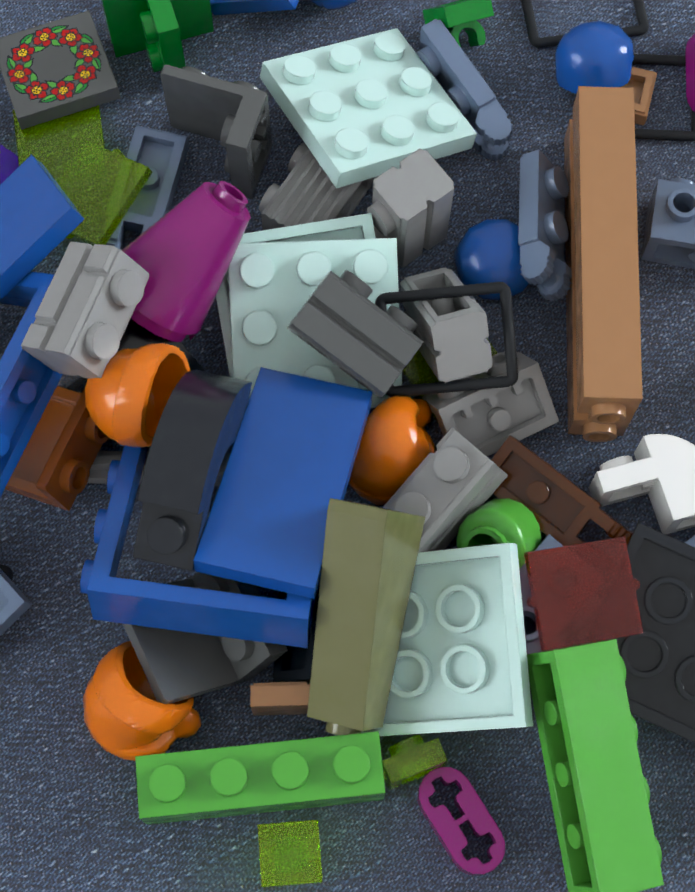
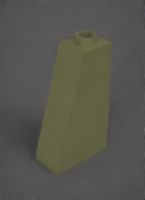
M330 498L307 710V717L327 722L325 731L328 733L348 735L383 727L425 522L424 516Z

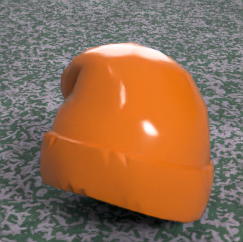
M165 343L148 344L139 348L118 351L106 365L102 378L87 379L85 403L92 421L108 438L117 441L120 445L129 447L151 446L159 420L173 389L182 376L190 371L185 354L176 346Z
M397 395L384 399L368 415L348 485L359 496L375 505H385L430 452H436L434 442L424 428L431 421L432 415L426 401Z
M131 641L124 642L113 648L100 660L94 675L87 684L83 696L84 721L91 737L105 751L124 760L135 761V756L165 753L177 738H188L194 735L201 727L200 715L192 708L194 697L171 704L157 702Z

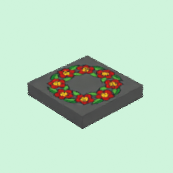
M89 10L0 37V69L21 130L121 99L117 82Z

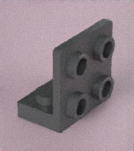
M164 65L160 77L171 126L220 141L221 146L226 147L227 155L224 170L230 173L231 184L239 189L246 198L253 200L272 149L268 93L259 90L253 84L245 81L229 82L210 77L205 72L194 67L185 66L178 68Z
M197 572L192 578L166 583L262 597L256 585ZM123 624L156 700L163 704L175 703L250 681L288 651L286 645Z

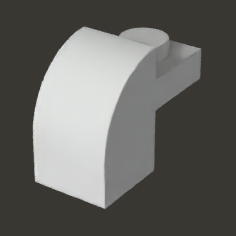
M645 435L634 452L636 461H633L632 456L629 455L606 461L600 465V471L596 472L588 487L591 496L602 504L601 507L648 494L661 532L665 535L695 527V445L673 435Z

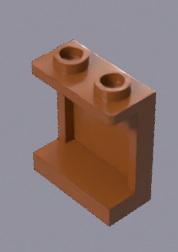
M60 386L56 387L5 490L70 511L77 495L87 485L90 469L102 444L109 439L90 417L85 403V388L82 393Z

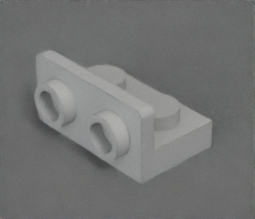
M505 351L493 355V367L488 369L487 372L476 374L472 379L507 376ZM516 352L518 380L513 386L427 394L422 399L427 402L431 412L435 414L443 437L453 427L484 455L489 456L497 452L510 435L520 441L559 422L539 363L520 352Z

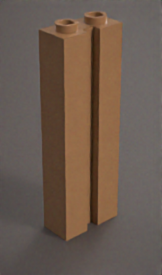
M579 86L573 107V119L569 121L564 140L565 175L569 186V194L565 197V220L569 232L568 240L566 241V264L572 269V278L569 280L572 283L569 286L571 289L567 291L568 434L583 435V439L590 442H608L616 439L617 436L624 435L643 399L634 88Z

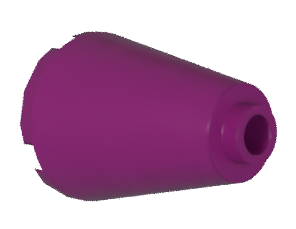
M220 181L218 184L204 182L122 250L145 269L150 276L144 288L143 297L136 305L131 319L153 334L172 342H182L187 335L192 340L198 334L251 219L250 213L245 207L248 200L239 189L226 181Z

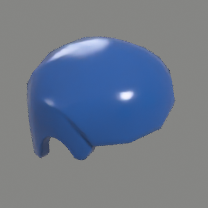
M602 21L582 23L571 28L568 33L563 35L556 48L557 83L560 87L576 94L579 86L622 87L626 85L631 79L632 63L634 60L631 38L620 26Z
M486 219L468 228L453 255L458 277L464 285L504 282L510 287L511 297L523 292L529 283L521 275L522 271L520 270L522 266L520 265V246L518 245L519 225L507 219ZM500 293L477 295L482 299L500 300Z

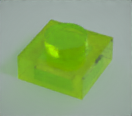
M416 735L390 746L388 750L391 757L382 760L383 774L389 790L421 778L433 769L445 767L448 760L439 738L424 743L422 736Z
M318 820L257 824L262 888L323 883Z

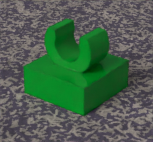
M458 0L422 10L425 24L436 18L437 20L440 19L460 47L459 34L462 29L468 35L470 47L484 45L486 40L483 26L476 20L494 16L491 0Z

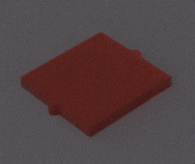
M625 536L524 553L531 596L527 599V604L529 607L534 608L542 651L644 633L635 591L639 589L640 583L637 579H633Z

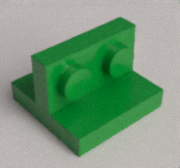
M101 0L116 58L147 49L154 73L162 71L164 65L178 68L185 67L181 40L214 31L210 0Z

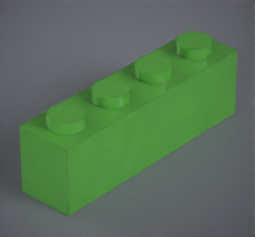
M617 640L585 643L527 654L530 690L568 892H639L664 885L660 866L662 852L660 844L654 835L648 804L650 790L647 780L642 774L637 748L638 728L630 712L625 686L626 667L619 654Z
M379 731L135 756L139 819L147 825L381 801L385 797Z

